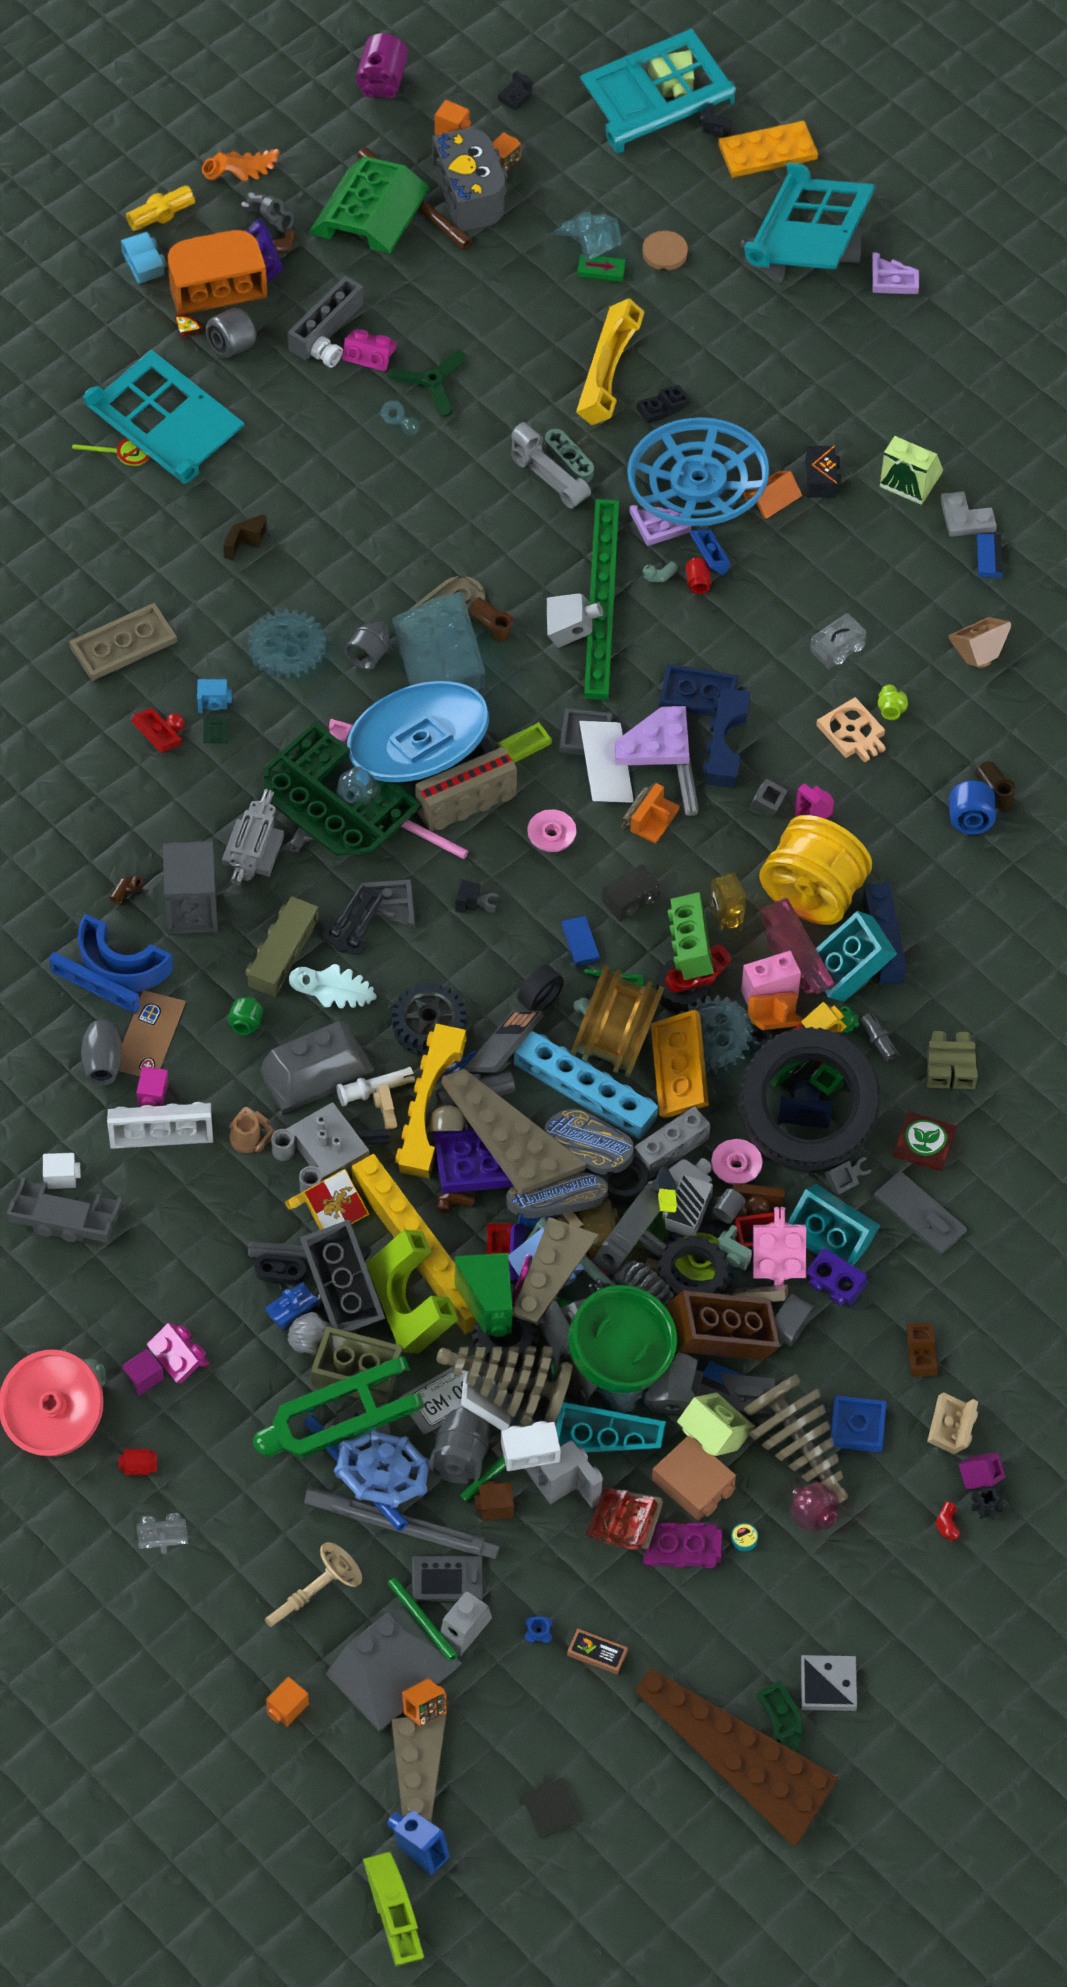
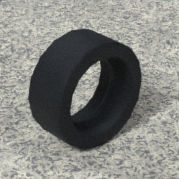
M541 966L533 971L523 982L518 991L517 999L529 1011H543L560 994L564 985V978L551 966Z
M634 1157L632 1163L626 1168V1170L634 1172L639 1177V1184L634 1189L627 1191L618 1190L610 1185L609 1176L614 1171L600 1174V1177L608 1184L607 1200L616 1205H631L647 1185L648 1170L645 1164L637 1157Z

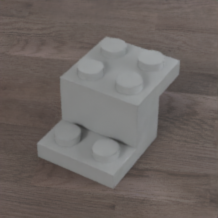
M572 1440L560 1447V1462L524 1468L550 1504L575 1489H578L591 1508L601 1504L602 1474L597 1467L594 1466L592 1468L587 1461L588 1456L581 1446L577 1447Z

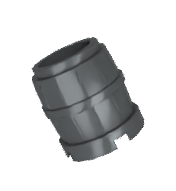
M461 1408L450 1411L445 1416L437 1433L435 1449H433L428 1462L430 1469L433 1471L435 1468L440 1472V1478L452 1483L468 1484L469 1479H474V1482L477 1481L483 1468L482 1461L489 1448L488 1442L491 1433L489 1422L468 1409Z

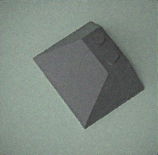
M405 1607L387 1612L351 1641L327 1671L326 1676L381 1733L392 1723V1719H397L404 1714L402 1692L428 1678L436 1685H439L462 1666V1662L458 1658L450 1662Z

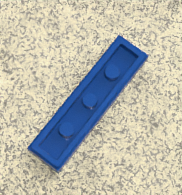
M55 952L49 957L52 973L133 1014H136L140 1009L139 994Z

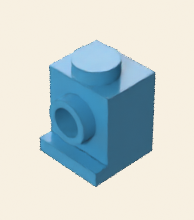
M198 679V713H203V709H227V704L232 703V689L227 688V679Z

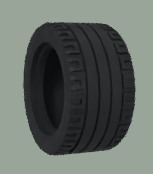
M800 1027L797 1030L794 1028L791 1031L783 1032L781 1035H776L775 1038L767 1041L755 1053L746 1068L739 1100L744 1129L759 1152H762L766 1158L771 1159L772 1162L779 1164V1166H785L790 1170L794 1169L799 1172L801 1170L805 1172L824 1171L850 1159L856 1154L870 1136L880 1106L879 1080L866 1053H863L862 1049L856 1046L853 1041H849L848 1037L820 1027L818 1029L814 1027ZM804 1060L819 1061L834 1068L845 1079L852 1098L851 1114L847 1122L832 1135L815 1140L800 1139L786 1133L773 1120L767 1105V1088L773 1077L781 1069L794 1062Z

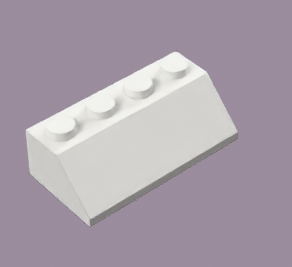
M195 1102L188 1105L168 1104L166 1106L154 1107L144 1105L138 1108L117 1107L115 1109H108L107 1124L111 1149L213 1143L211 1103Z

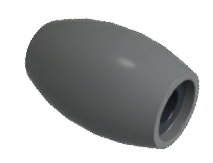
M97 1020L90 1023L81 1045L83 1070L88 1081L95 1085L102 1086L112 1083L119 1072L122 1061V1044L116 1026L107 1020Z

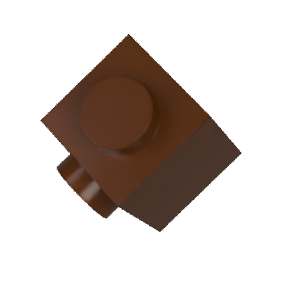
M491 1481L484 1485H479V1495H474L475 1511H481V1521L513 1518L512 1483Z

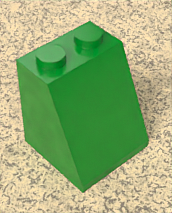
M508 1253L455 1256V1287L484 1334L494 1337L512 1334L513 1308Z

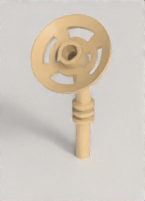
M331 1542L324 1543L320 1548V1554L326 1566V1572L303 1590L299 1589L292 1596L288 1597L285 1604L265 1618L267 1625L272 1627L293 1610L298 1611L300 1607L302 1608L304 1604L309 1602L310 1597L333 1579H338L351 1587L360 1585L362 1574L354 1559L340 1546Z

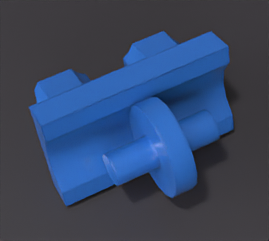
M302 1282L292 1290L285 1289L282 1291L283 1296L266 1306L265 1312L280 1329L284 1330L296 1318L311 1312L312 1308L319 1304V1301Z

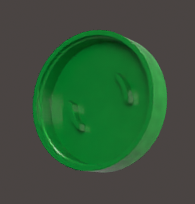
M615 1285L596 1291L582 1303L571 1321L568 1343L575 1365L590 1382L611 1392L633 1393L654 1384L667 1370L676 1352L677 1334L671 1315L656 1297L636 1287Z

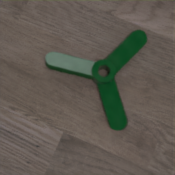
M455 350L435 369L428 370L425 373L394 368L389 369L387 377L392 380L423 384L425 389L430 391L439 414L442 417H448L452 414L453 408L444 390L442 381L465 361L466 354L462 350Z

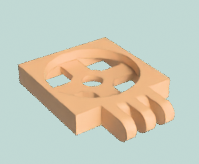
M856 697L817 720L816 726L845 758L856 753L864 762L870 760V756L874 758L878 755V752L882 753L885 751V746L879 740L880 737L884 736L885 729ZM854 710L861 717L856 720H849L845 713ZM836 720L841 725V729L832 733L830 722ZM869 724L872 730L865 738L860 729ZM853 725L855 730L852 732L847 731L846 726ZM852 738L855 742H845L842 739Z

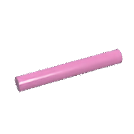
M407 820L401 826L462 859H465L468 855V850L410 820Z

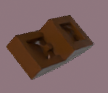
M933 1323L906 1324L911 1377L937 1376L938 1366Z

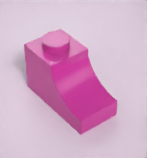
M804 783L797 790L795 817L811 815L827 819L833 814L834 800L827 791L821 790L817 785L811 789Z

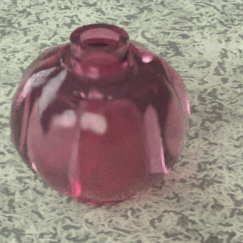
M815 1482L805 1487L799 1486L794 1490L792 1494L791 1516L798 1526L809 1532H818L822 1529H829L835 1524L839 1516L837 1512L839 1500L831 1488L823 1483Z

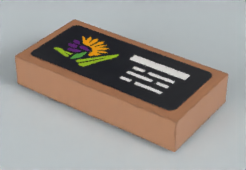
M577 1629L567 1656L618 1675L628 1648Z

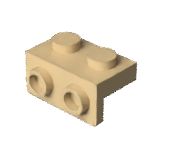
M946 1393L940 1394L927 1442L952 1454L966 1449L972 1441L971 1431L978 1416V1411H976L978 1401L972 1399L965 1403Z

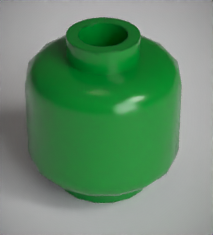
M252 997L238 998L231 1006L228 1024L237 1034L248 1035L254 1033L260 1026L264 1014L263 1007Z

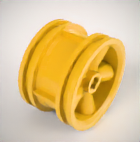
M802 815L790 821L780 838L779 846L768 856L762 866L759 878L767 894L789 913L811 923L831 925L843 918L852 902V895L855 890L863 885L866 877L872 870V859L865 846L845 828L821 817Z

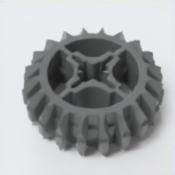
M634 1260L626 1262L612 1277L616 1285L632 1286L650 1293L666 1309L667 1303L674 1298V1294L669 1290V1286L657 1275V1272L654 1273L650 1267H645L641 1262L638 1263Z

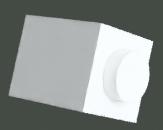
M74 1153L43 1154V1180L47 1183V1189L76 1188V1178H81L80 1162L75 1163Z

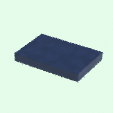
M667 664L659 708L686 706V712L717 717V711L713 710L715 696L720 697L721 688L736 690L738 675Z

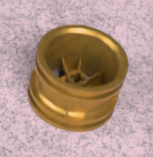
M605 964L570 1055L575 1056L576 1052L583 1054L582 1059L587 1061L588 1056L599 1057L611 1062L615 1066L613 1072L618 1073L620 1068L626 1071V1077H630L665 987L659 986L658 990L651 988L652 982L649 981L646 986H638L623 980L620 976L621 970L617 969L616 973L608 971L610 966Z

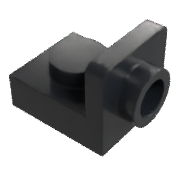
M517 70L514 71L512 82L498 94V100L516 111L532 96V80L527 75Z

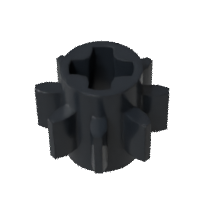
M981 1486L979 1494H972L971 1500L975 1503L972 1504L971 1511H977L980 1519L990 1517L994 1520L995 1512L1002 1513L1004 1506L1001 1502L1004 1495H998L994 1486L992 1488Z

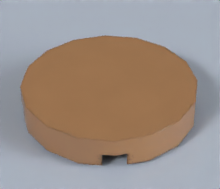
M657 231L650 234L645 239L642 247L643 259L649 266L657 270L667 268L668 271L680 267L686 261L688 253L687 242L684 238L671 231Z

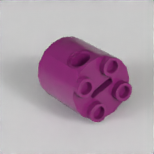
M382 33L375 34L366 41L356 74V82L359 88L362 89L364 96L369 98L373 96L393 98L396 96L408 58V48L399 38Z

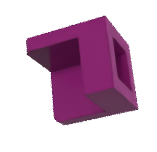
M148 1349L122 1366L123 1371L134 1383L135 1393L138 1396L164 1380L163 1367Z
M998 1452L970 1456L959 1464L966 1489L993 1486L1005 1478Z

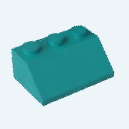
M817 1184L805 1189L788 1221L792 1225H806L807 1249L819 1255L821 1250L825 1248L852 1266L855 1265L867 1250L880 1227L878 1223Z

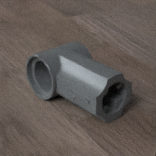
M727 1189L722 1196L711 1198L703 1218L707 1222L721 1220L725 1223H732L745 1205L746 1200L739 1192Z

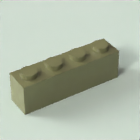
M292 896L287 904L281 906L276 924H271L265 943L261 942L255 961H251L248 964L245 973L248 977V987L276 997L319 921L318 906Z

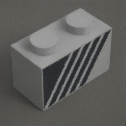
M683 1174L680 1183L676 1182V1211H663L662 1219H665V1229L686 1237L696 1236L713 1195V1184Z

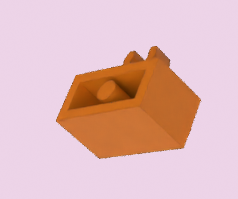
M445 100L435 113V135L470 128L471 120H469V109Z

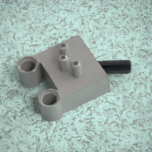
M332 1102L287 1129L276 1130L271 1140L272 1154L277 1160L287 1161L294 1156L296 1148L310 1165L302 1169L299 1174L300 1191L303 1192L343 1169L350 1175L352 1173V1165L369 1156V1149L366 1145L389 1144L391 1142V1134L389 1129L354 1131ZM282 1143L288 1144L287 1146H279ZM308 1181H315L316 1183H314V1184H308V1183H306V1182H308Z

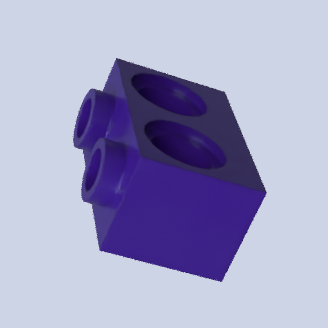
M825 1248L821 1250L806 1271L808 1284L819 1292L824 1290L830 1294V1299L840 1306L845 1304L851 1307L868 1284L866 1274ZM824 1268L832 1271L827 1277L819 1276L818 1272ZM849 1282L853 1284V1287L848 1291H843L839 1288L840 1285Z

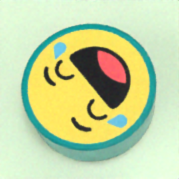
M741 1523L735 1526L731 1533L732 1545L737 1550L743 1552L755 1548L758 1542L756 1528L748 1523Z

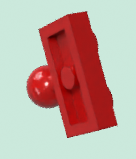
M153 708L133 715L131 722L160 753L180 746L182 739L176 732L181 731L185 725L184 718L180 714H170L166 721Z

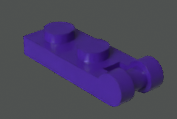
M258 219L253 223V227L251 229L247 228L245 232L253 235L259 244L266 267V281L269 282L284 268L266 224L261 219Z

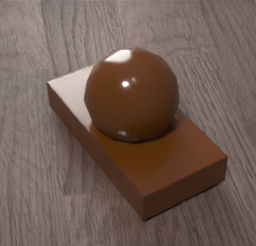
M733 1183V1190L739 1192L746 1200L748 1207L747 1216L765 1214L769 1212L770 1208L779 1207L780 1209V1207H783L785 1191L783 1188Z

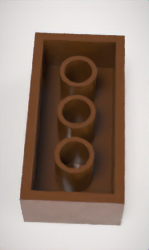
M683 1290L667 1303L668 1312L676 1328V1352L764 1360L780 1348L770 1299Z

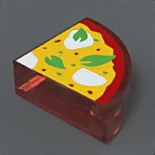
M175 315L180 338L203 333L201 324L195 318L188 315Z

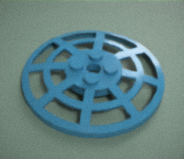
M687 418L660 426L638 443L631 454L628 464V482L637 502L645 510L660 519L688 526L718 524L743 514L756 504L763 495L769 478L768 458L760 442L740 426L714 418ZM688 430H708L705 442H688L676 445L671 435ZM717 432L736 437L744 442L748 448L737 455L729 448L715 443ZM661 439L663 440L668 450L658 457L653 466L639 462L643 454L653 444ZM703 449L702 455L685 457L682 454L684 451ZM712 452L721 453L731 460L722 464L719 460L711 457ZM755 453L761 465L762 479L748 481V473L744 461ZM674 457L677 463L673 466L671 472L660 469L668 459ZM737 466L741 475V481H727V472ZM636 470L650 475L649 482L653 495L640 496L635 482ZM696 477H703V478H704L703 480H700V481L694 480ZM656 479L669 480L672 489L660 493ZM725 489L737 490L734 496L727 502H723L718 497ZM759 489L744 505L735 510L730 507L740 499L745 490ZM678 496L687 502L685 507L681 508L667 501V499ZM710 501L715 506L709 509L694 510L696 503ZM660 502L668 509L682 514L680 517L667 514L656 509L650 503ZM720 511L723 513V515L710 518H691L692 515H708Z

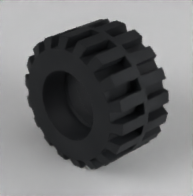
M512 1316L511 1335L519 1340L516 1345L512 1346L519 1347L517 1362L514 1366V1371L517 1372L527 1346H536L534 1361L538 1352V1327L532 1322ZM477 1321L473 1326L472 1334L473 1355L477 1347H485L482 1361L488 1362L493 1347L500 1346L495 1345L491 1341L494 1336L484 1334ZM502 1347L498 1366L503 1367L510 1347Z

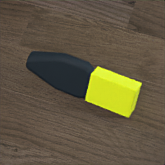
M664 1167L659 1170L655 1180L656 1191L659 1193L660 1211L675 1212L677 1207L676 1182L668 1168Z

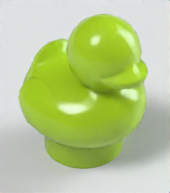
M887 684L878 694V707L881 710V714L888 720H896L907 709V695L903 691L898 692L897 688L892 684Z

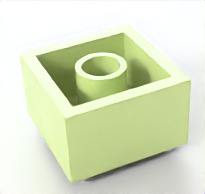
M717 1392L694 1397L677 1421L683 1427L686 1435L697 1439L702 1444L703 1450L713 1456L738 1451L749 1436L748 1434L755 1428L747 1418Z

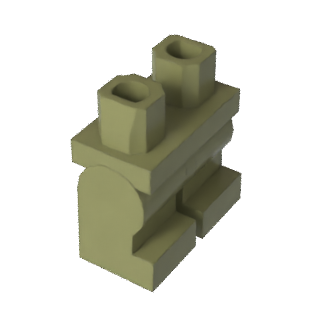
M934 1031L927 1051V1088H949L952 1072L953 1089H975L978 1074L975 1042L971 1041L970 1033H956L955 1042L946 1041L945 1032ZM934 1079H944V1080H942V1081H935ZM958 1079H965V1080H969V1081H967V1082H961V1081L958 1080Z

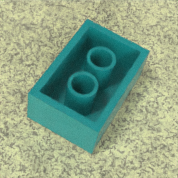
M857 911L804 960L827 996L844 1002L895 957L897 952L874 917Z

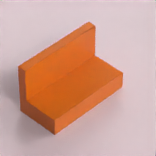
M778 471L768 478L765 491L756 502L764 519L769 518L802 496L792 472ZM750 489L743 493L746 501H749L759 489Z

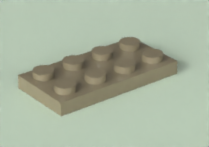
M152 603L70 640L69 646L91 681L177 643V636L156 604Z

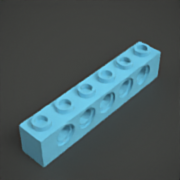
M534 1031L528 1034L514 1052L515 1066L639 1140L643 1138L658 1116V1106L652 1099L642 1097L630 1086L622 1085L614 1080L610 1074L595 1069L588 1061L580 1060L570 1055L571 1052L568 1049L555 1045L545 1035L537 1034ZM541 1057H548L550 1059L544 1060ZM568 1069L570 1072H563L561 1070ZM584 1082H590V1083H592V1084H590V1085H585V1084H583V1083H584ZM609 1094V1095H612L613 1097L607 1098V1097H604V1095ZM632 1107L634 1110H626L625 1108Z

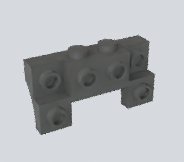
M26 1178L21 1179L19 1188L11 1200L6 1214L8 1222L33 1227V1232H37L44 1237H60L68 1242H84V1239L87 1238L108 1243L113 1225L116 1226L121 1210V1198H118V1200L103 1198L101 1194L97 1193L91 1208L90 1203L46 1194L48 1188L46 1182L37 1184L26 1181Z

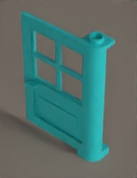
M689 29L580 76L581 81L610 122L606 124V136L616 154L624 151V143L706 109L709 103L715 105L727 100L730 105L734 104V94L736 93L734 83L726 78L693 29ZM687 46L698 62L677 70L666 54ZM661 56L672 73L651 81L641 64ZM702 67L713 83L692 92L681 75ZM677 78L687 94L667 103L656 86Z
M787 163L788 175L754 241L747 242L744 246L746 259L750 264L757 267L769 268L770 264L773 263L836 269L875 191V184L811 179L810 171L806 166L798 163ZM803 190L827 192L821 204L797 203ZM833 192L857 194L851 207L827 205ZM794 208L817 210L811 223L787 221ZM823 211L847 213L841 226L817 224Z
M152 349L105 390L100 386L89 388L85 395H83L84 404L183 484L194 479L199 474L198 466L244 426V422ZM153 368L168 381L148 397L133 383ZM173 384L189 398L170 414L154 400ZM129 388L141 397L144 402L125 417L113 408L110 403ZM148 405H151L166 418L146 434L133 424L131 420Z

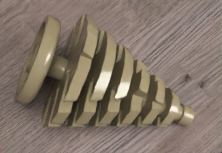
M527 1346L520 1361L518 1372L514 1371V1366L517 1362L519 1347L509 1348L503 1367L498 1366L502 1347H493L488 1362L482 1361L485 1347H477L473 1358L467 1356L469 1347H460L458 1354L446 1348H441L438 1351L437 1362L443 1365L454 1366L452 1373L458 1378L462 1370L468 1371L465 1383L472 1388L478 1375L483 1376L479 1389L480 1394L483 1396H488L493 1380H496L498 1384L495 1389L493 1403L499 1408L505 1399L508 1385H512V1391L507 1404L509 1406L506 1409V1412L512 1417L516 1415L524 1395L523 1391L527 1390L520 1423L529 1426L540 1399L539 1395L548 1399L544 1420L547 1423H555L569 1384L572 1363L563 1362L557 1370L554 1381H546V1373L549 1370L550 1357L553 1353L552 1347L544 1346L532 1373L533 1377L530 1376V1370L533 1366L536 1346Z
M795 1374L744 1408L748 1415H755L766 1407H771L776 1414L748 1435L756 1440L783 1423L785 1429L771 1437L761 1446L766 1450H770L789 1437H792L795 1442L777 1453L775 1457L782 1461L798 1450H801L803 1456L788 1467L795 1472L809 1463L812 1470L801 1477L809 1482L818 1476L821 1483L815 1488L820 1492L827 1489L833 1502L841 1504L848 1498L847 1492L838 1483V1481L843 1479L842 1471L840 1470L833 1474L830 1467L839 1462L837 1453L827 1460H824L821 1456L822 1453L834 1446L833 1438H829L817 1447L812 1442L830 1429L829 1423L826 1421L808 1433L804 1430V1427L825 1413L824 1404L800 1419H797L795 1414L821 1397L820 1390L817 1388L789 1406L785 1400V1395L795 1389L801 1382L799 1376Z

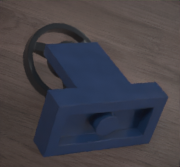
M803 1070L792 1077L789 1084L791 1097L781 1096L778 1122L829 1128L832 1102L820 1101L824 1093L821 1092L820 1095V1090L809 1083V1079L797 1078L802 1074L813 1075L814 1071ZM793 1081H795L794 1094H793V1091H792V1083H793Z

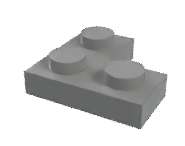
M964 491L941 494L940 501L949 537L996 532L997 526L992 507L969 510Z

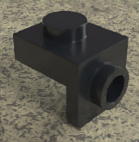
M709 103L707 110L703 109L700 117V123H703V132L717 138L730 137L731 119L713 115V104Z

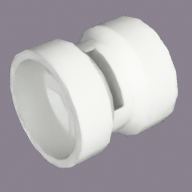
M325 336L319 337L311 348V355L316 359H322L323 363L330 368L339 362L343 354V349L337 344H331V341Z

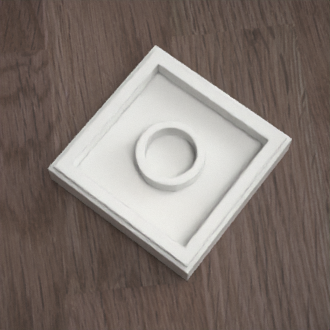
M467 1372L463 1380L461 1405L500 1430H506L510 1426L511 1416L506 1412L509 1406L507 1404L510 1395L506 1393L505 1399L499 1408L493 1403L496 1386L491 1384L489 1394L485 1397L479 1391L483 1378L478 1375L472 1388L465 1383Z

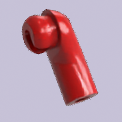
M945 1502L936 1519V1527L944 1538L954 1541L960 1535L959 1529L956 1528L952 1520L957 1507L951 1502Z

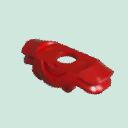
M716 945L710 948L713 974L684 980L682 971H677L674 968L668 972V975L665 977V983L671 991L676 993L703 985H710L731 963V955L722 945Z

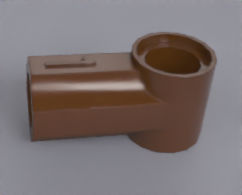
M480 597L476 598L467 609L466 615L488 630L493 640L502 642L508 639L513 624L511 615L507 612H499ZM496 625H502L505 628H499Z

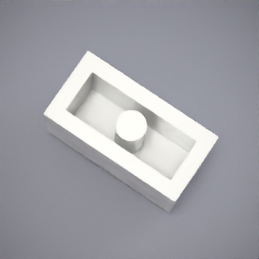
M540 1421L532 1426H512L501 1431V1445L507 1471L560 1462L561 1450L554 1422Z

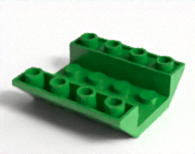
M364 156L349 167L309 231L310 235L331 239L336 229L367 236L370 249L391 254L430 188L405 165Z

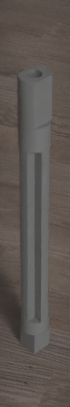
M310 1486L304 1499V1504L478 1556L483 1555L496 1559L501 1544L487 1541L483 1537L405 1514L401 1515L408 1522V1525L404 1530L397 1531L376 1506Z

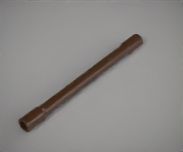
M363 147L357 154L359 159H362L364 156L379 159L367 147ZM423 199L418 210L446 233L462 250L467 249L471 245L472 240Z

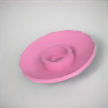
M555 809L537 813L530 819L527 827L528 838L531 843L538 849L547 852H559L568 848L576 836V824L573 819L565 812Z
M741 1139L727 1140L718 1145L713 1152L711 1160L714 1173L719 1179L728 1184H747L751 1182L761 1172L763 1163L761 1153L756 1146ZM738 1164V1165H740L741 1167H740V1168H734V1167H732V1165Z

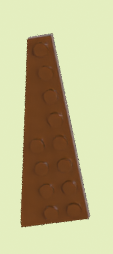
M649 1668L636 1688V1694L657 1715H660L696 1753H699L709 1763V1766L739 1793L757 1813H760L771 1824L773 1829L778 1831L792 1847L797 1848L836 1785L838 1777Z

